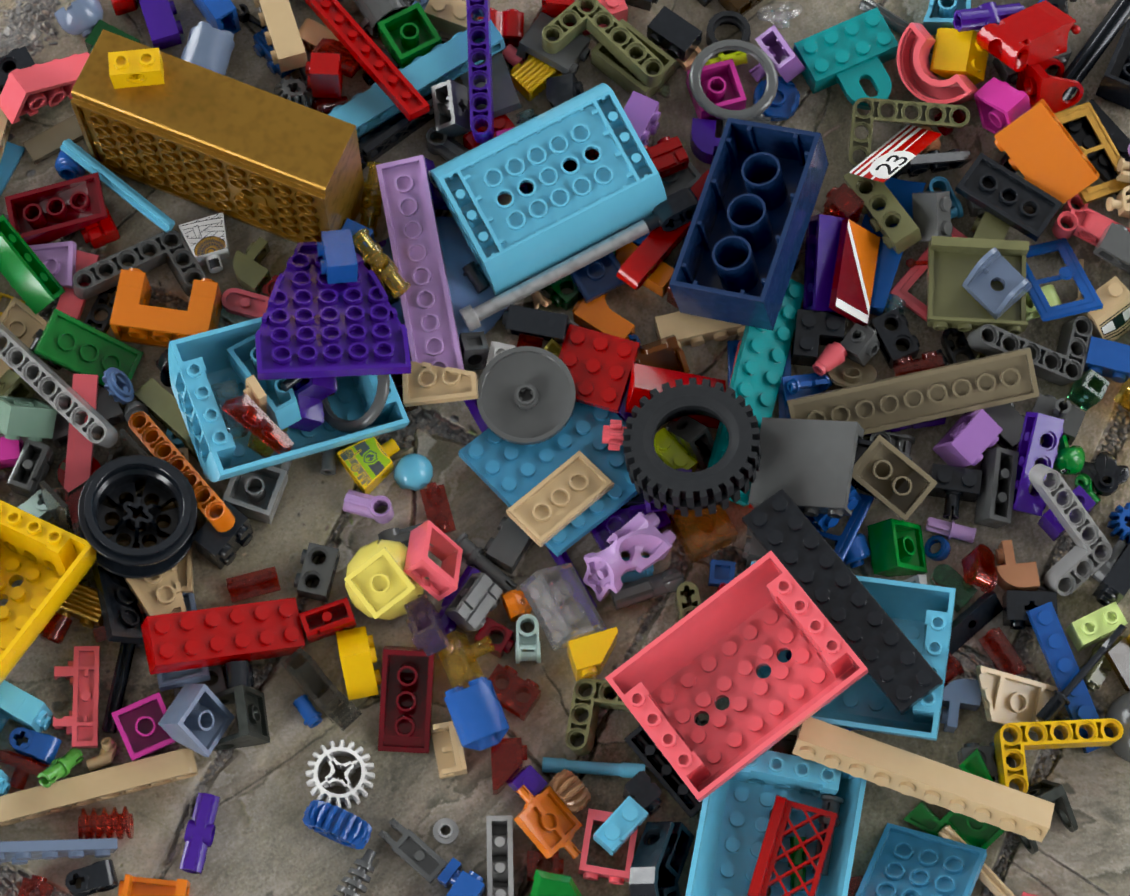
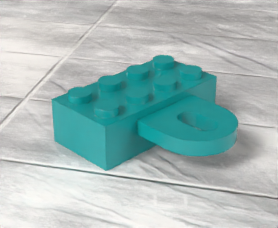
M878 7L794 43L793 51L806 68L801 74L813 94L838 83L845 97L852 105L860 98H889L892 82L883 63L896 58L898 42ZM861 79L870 80L877 95L874 97L866 95L859 81ZM866 103L857 105L859 109L870 110Z

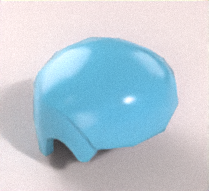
M416 453L403 456L394 468V480L402 489L418 491L427 486L433 477V466L430 460Z

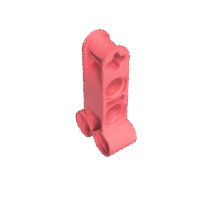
M1076 194L1065 202L1062 213L1057 217L1052 227V232L1057 239H1069L1074 235L1096 246L1103 232L1111 223H1120L1088 208L1089 203L1084 204L1079 194ZM1071 204L1078 205L1080 209H1074ZM1061 223H1066L1070 228H1064Z

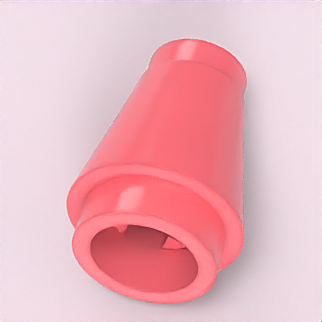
M838 342L827 344L816 362L812 365L814 372L819 376H823L844 363L847 357L846 349Z

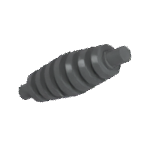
M368 848L363 858L356 859L354 864L358 868L350 867L348 873L353 876L352 879L344 876L341 880L348 887L338 885L336 891L343 896H361L356 893L357 890L366 893L367 887L361 883L362 881L370 883L371 877L366 875V873L374 872L375 868L372 866V861L377 853Z

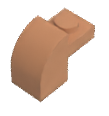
M1012 540L1001 541L998 549L995 550L996 562L1001 565L996 566L992 572L996 583L1005 591H1037L1040 581L1036 561L1016 564Z

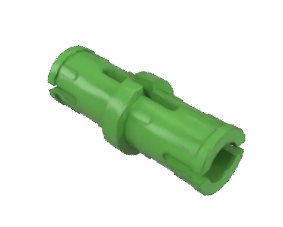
M72 748L61 758L57 757L46 770L38 774L37 778H41L38 780L40 785L48 788L59 778L66 777L74 766L83 761L84 757H81L83 753L78 748Z

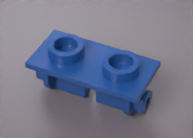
M816 373L781 377L786 401L826 392L833 384L827 375L819 376Z

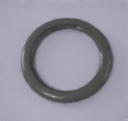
M738 39L722 40L707 46L696 56L689 72V87L696 102L708 114L726 121L728 118L748 120L763 113L772 104L777 94L778 74L772 60L758 46ZM736 50L745 52L759 61L765 71L767 84L763 96L756 104L742 110H728L715 105L707 98L701 86V73L706 62L717 53Z
M389 374L377 375L378 384L374 401L362 417L355 420L339 418L332 411L328 397L322 400L324 420L334 429L346 433L357 432L371 425L378 418L386 404L390 386Z

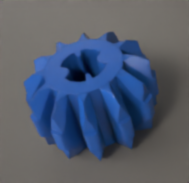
M1130 502L1126 503L1124 508L1118 505L1115 508V512L1110 513L1109 518L1111 521L1107 523L1108 528L1114 529L1110 533V537L1118 535V540L1123 541L1125 539L1127 545L1130 542V527L1126 525L1127 521L1130 522Z

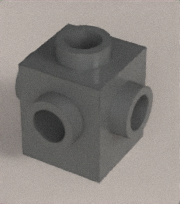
M855 323L846 332L844 339L840 343L847 351V358L863 367L871 357L877 354L881 345L876 336L877 332L868 325L863 327L858 323Z

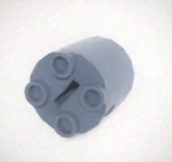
M198 22V25L189 31L188 41L184 47L181 59L226 75L231 53L235 47L234 34L227 30L221 31L213 28L207 22Z

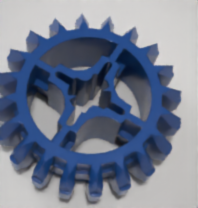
M313 800L304 812L305 815L302 820L305 826L321 836L352 849H364L371 837L372 827L370 824L353 813L330 803Z

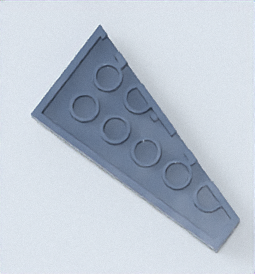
M117 838L1 841L0 865L5 862H12L13 865H24L28 863V860L63 857L78 859L86 855H95L96 858L110 857V853H114L118 849Z

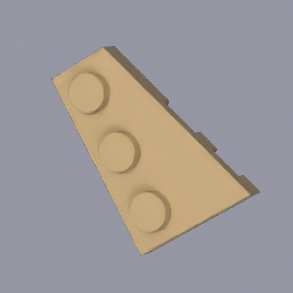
M411 361V373L402 374L403 404L405 407L478 399L476 372L452 367L433 366L431 363L426 362L418 363Z

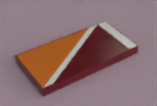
M847 218L842 220L829 308L849 320L865 326L868 325L881 237Z

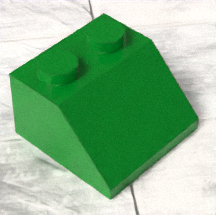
M890 518L867 526L868 542L872 557L871 565L874 574L895 577L928 573L921 525Z

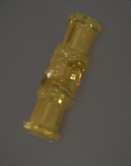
M368 162V178L364 182L362 204L360 207V224L372 229L374 237L378 235V232H376L377 220L381 216V205L383 203L376 165L383 163Z
M364 228L352 236L354 245L362 253L363 260L370 264L371 270L376 274L380 282H384L392 291L391 296L395 299L407 292L411 284L408 281L405 282L400 276L398 267L388 255L383 253L380 244H376L369 236V230Z

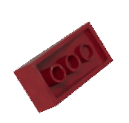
M98 172L5 197L9 222L28 245L50 243L108 218Z
M385 646L383 648L378 751L429 754L436 648Z

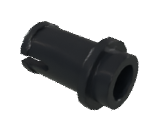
M472 261L462 268L464 271L463 276L468 277L479 294L491 285L479 269L480 264Z

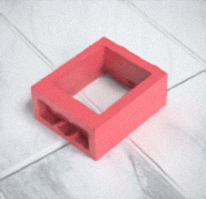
M427 520L410 531L404 572L435 599L440 601L458 588L463 549L430 520ZM428 551L442 561L441 568L428 557Z
M589 808L578 874H582L583 878L587 880L598 881L600 877L609 879L611 884L624 885V882H629L638 827L630 836L625 871L587 865L592 825H602L613 813Z

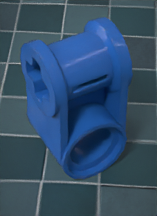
M24 727L15 728L9 736V742L17 753L47 765H51V762L55 759L62 740L54 736ZM25 736L28 742H22V744L19 745L17 739H23V737Z

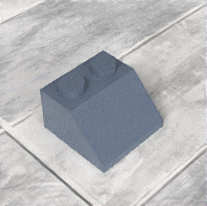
M185 684L158 724L174 741L204 757H209L235 716L205 684Z

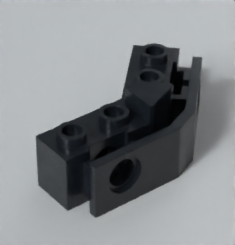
M647 822L630 867L629 890L631 896H680L678 881L694 839V835L682 822Z

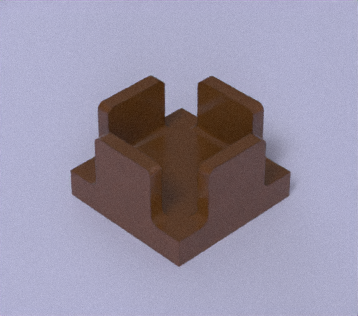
M675 335L640 346L635 361L636 364L690 373L684 351L679 348Z

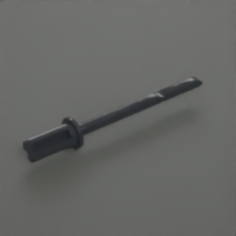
M1120 624L1063 691H1053L1054 695L1036 715L1041 721H1052L1065 705L1070 704L1067 698L1068 695L1127 627Z

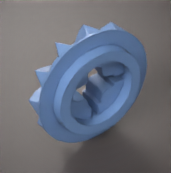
M110 367L103 372L102 381L105 383L104 388L108 390L109 395L113 396L114 401H119L124 405L133 400V385L125 373L114 367Z

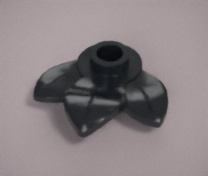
M1106 451L1098 454L1095 463L1085 462L1080 471L1081 474H1087L1091 478L1095 491L1102 496H1109L1116 492L1118 485L1125 483L1129 477L1128 466H1117L1114 456Z

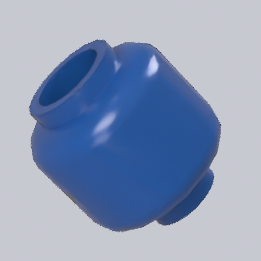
M60 149L55 161V169L59 176L65 180L84 176L86 169Z
M857 533L843 561L846 565L850 564L851 568L865 564L864 559L870 556V550L864 534Z

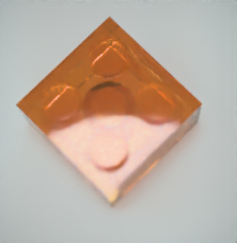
M720 504L716 505V513L709 514L708 508L702 509L703 516L695 517V510H689L688 517L681 516L680 509H676L674 515L670 514L671 526L691 563L736 542L738 532L725 509L723 510Z

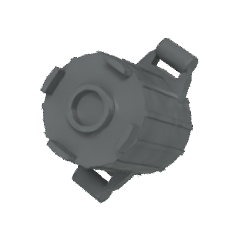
M415 0L353 1L364 17V20L359 24L367 35L371 34L378 39L377 23L412 6Z

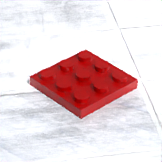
M570 324L558 358L567 366L573 377L576 402L619 413L631 376L632 364L635 363L640 349V343Z

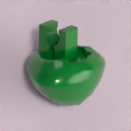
M1062 435L1060 445L1057 448L1058 456L1054 462L1053 469L1060 474L1076 475L1084 466L1085 452L1078 445L1069 447L1067 436Z

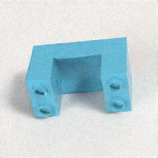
M5 680L1 683L0 732L9 718L27 729L42 733L43 730L46 731L53 721V712L43 701ZM0 769V796L6 795L9 792L12 780L2 769Z

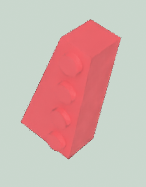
M88 52L73 54L70 57L54 59L43 64H34L31 67L11 71L0 95L1 110L9 121L14 124L19 122V117L28 113L31 117L39 112L38 109L49 104L50 107H54L66 96L72 99V88L90 54Z

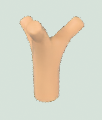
M540 291L531 294L534 309L538 310L540 304L544 307L552 304V301L542 295Z

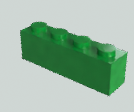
M1 215L0 272L36 315L63 294L65 290L6 217Z

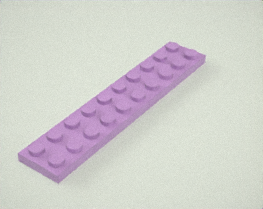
M419 155L376 165L404 321L407 328L411 359L413 362L431 363L433 366L465 370L425 157Z

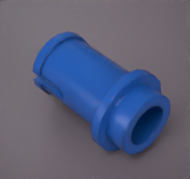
M306 694L298 697L293 702V705L305 720V726L314 728L322 722V713L316 711Z

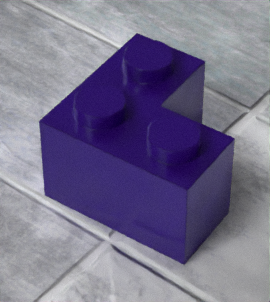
M336 377L304 378L292 387L302 419L290 425L289 428L311 432L324 423L322 400L337 391Z

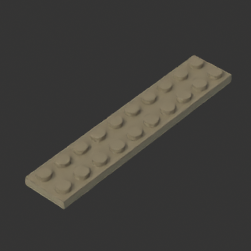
M1027 347L787 400L790 419L858 422L864 429V435L1035 398L1040 395L1031 348Z

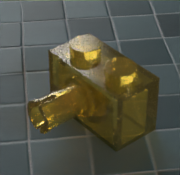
M453 631L433 642L452 688L463 686L465 689L470 687L468 682L480 677L484 678L477 658L495 650L494 645L490 646L493 642L489 636H485L483 639L470 645L465 633Z

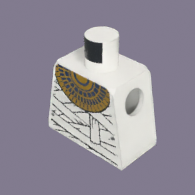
M223 212L180 224L181 235L199 265L207 264L210 273L222 271L223 265L221 260L230 256L227 227Z

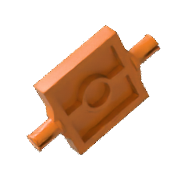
M525 784L522 785L516 792L526 804L513 820L546 859L552 857L563 847L572 859H575L581 851L575 846L572 839L575 832L582 826L580 821L550 786L533 796Z

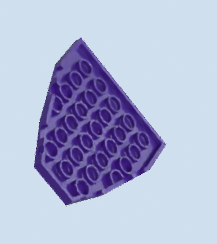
M299 242L294 249V255L290 256L287 261L283 274L280 273L276 279L268 300V308L262 316V324L255 334L258 380L411 373L407 328L399 321L398 313L395 307H391L388 295L376 274L365 267L364 260L359 254L356 253L358 263L357 282L328 284L326 274H321L320 260L323 259V256L318 257L317 242Z

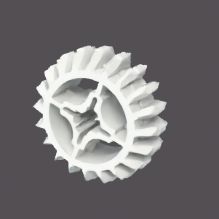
M340 740L339 747L335 746L334 741H330L331 749L327 750L324 745H321L320 749L323 754L320 755L317 752H313L312 755L317 761L311 760L307 763L314 770L305 771L307 777H312V779L306 781L308 787L315 786L311 789L310 793L312 796L319 794L317 800L324 801L327 798L326 803L333 804L334 801L339 808L342 807L341 802H345L347 809L351 808L350 800L354 799L357 805L361 803L358 797L359 794L365 798L368 797L364 787L368 789L373 788V783L367 780L375 779V773L367 771L374 768V763H366L370 759L368 753L361 756L364 751L362 746L353 751L355 743L352 741L347 748L345 747L344 740ZM348 756L355 761L339 763L334 757ZM328 762L331 771L325 777L326 780L320 783V771L323 765ZM334 765L342 772L345 770L344 775L347 784H345L343 779L340 780L339 777L335 779L337 775ZM361 767V778L354 788L350 782V777L356 772L357 768ZM341 786L347 793L335 794L326 789L328 787Z

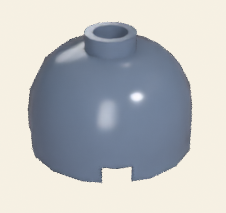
M76 0L71 3L67 10L62 7L54 15L65 32L74 36L82 34L83 38H86L98 21L103 19V8L100 0Z

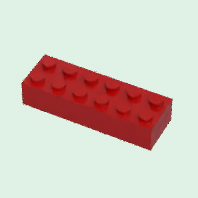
M295 597L147 616L141 625L150 675L225 665L226 662L254 661L297 655L305 647Z

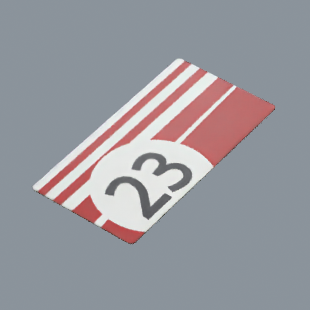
M906 125L849 173L884 183L942 134Z

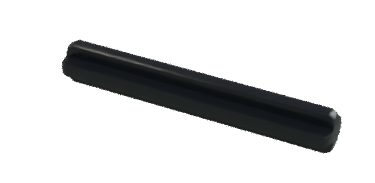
M120 644L102 725L103 732L114 734L117 731V726L111 713L122 708L136 644Z

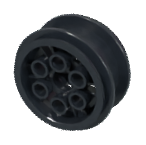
M129 455L111 460L98 468L90 476L81 491L78 503L80 537L87 540L96 550L95 563L114 575L131 579H144L163 574L183 560L193 544L192 537L196 534L197 501L194 490L181 471L172 464L157 457ZM135 487H145L142 497L141 494H137L136 497ZM105 499H108L116 506V509L105 506L102 503ZM123 499H129L132 501L120 503ZM154 500L158 503V505L150 504L147 506L145 503L147 501ZM173 502L176 508L161 512L162 508ZM139 513L142 514V517L138 516L136 519L133 518V514L136 516L139 515ZM116 519L118 523L110 526L106 524V521ZM161 521H166L170 525L167 528H160L157 524ZM128 526H130V527H132L133 529H135V531L130 530V529L128 528ZM104 534H109L113 536L107 538ZM121 540H127L130 542V544L126 547L119 545L117 543ZM147 541H152L156 544L150 547L143 546Z

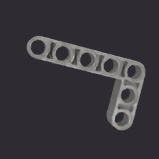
M1036 464L1029 472V480L1076 544L1047 571L1044 577V584L1048 589L1057 592L1061 596H1069L1110 559L1112 546L1060 473L1044 464Z

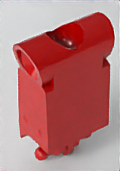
M1045 0L1002 19L999 24L990 23L985 25L977 33L976 42L981 48L999 59L1015 72H1020L1027 65L1031 66L1067 52L1069 31L1071 30L1073 34H1079L1081 28L1075 25L1076 20L1069 14L1064 13Z

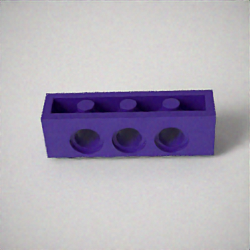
M1026 412L1017 450L1019 456L1012 510L1029 515L1042 516L1046 503L1033 485L1032 491L1029 493V486L1031 484L1029 472L1036 460L1038 464H1044L1053 469L1054 462L1058 456L1059 440L1063 435L1064 419L1037 412ZM1041 436H1043V443H1042V445L1040 444V438H1041Z

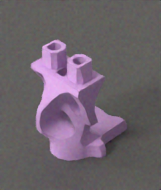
M639 512L607 539V542L611 544L608 548L597 553H588L584 556L587 570L583 581L594 590L596 599L599 602L605 599L611 590L615 594L621 590L623 586L621 577L625 573L633 570L641 573L654 563L664 560L669 553L676 536L668 529L660 533L656 528L660 524V519L654 512L646 515ZM623 551L629 553L628 561L622 559L621 553ZM641 553H648L649 558L642 557Z

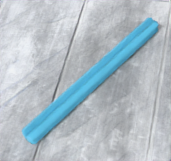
M71 139L62 142L60 149L91 174L98 172L102 183L165 232L173 229L175 225L174 220Z

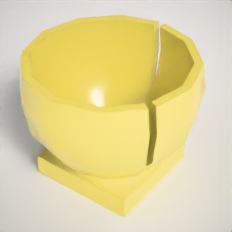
M383 539L371 542L360 547L347 564L344 580L351 603L369 618L391 621L408 614L421 600V594H424V588L404 572L408 547L401 542Z

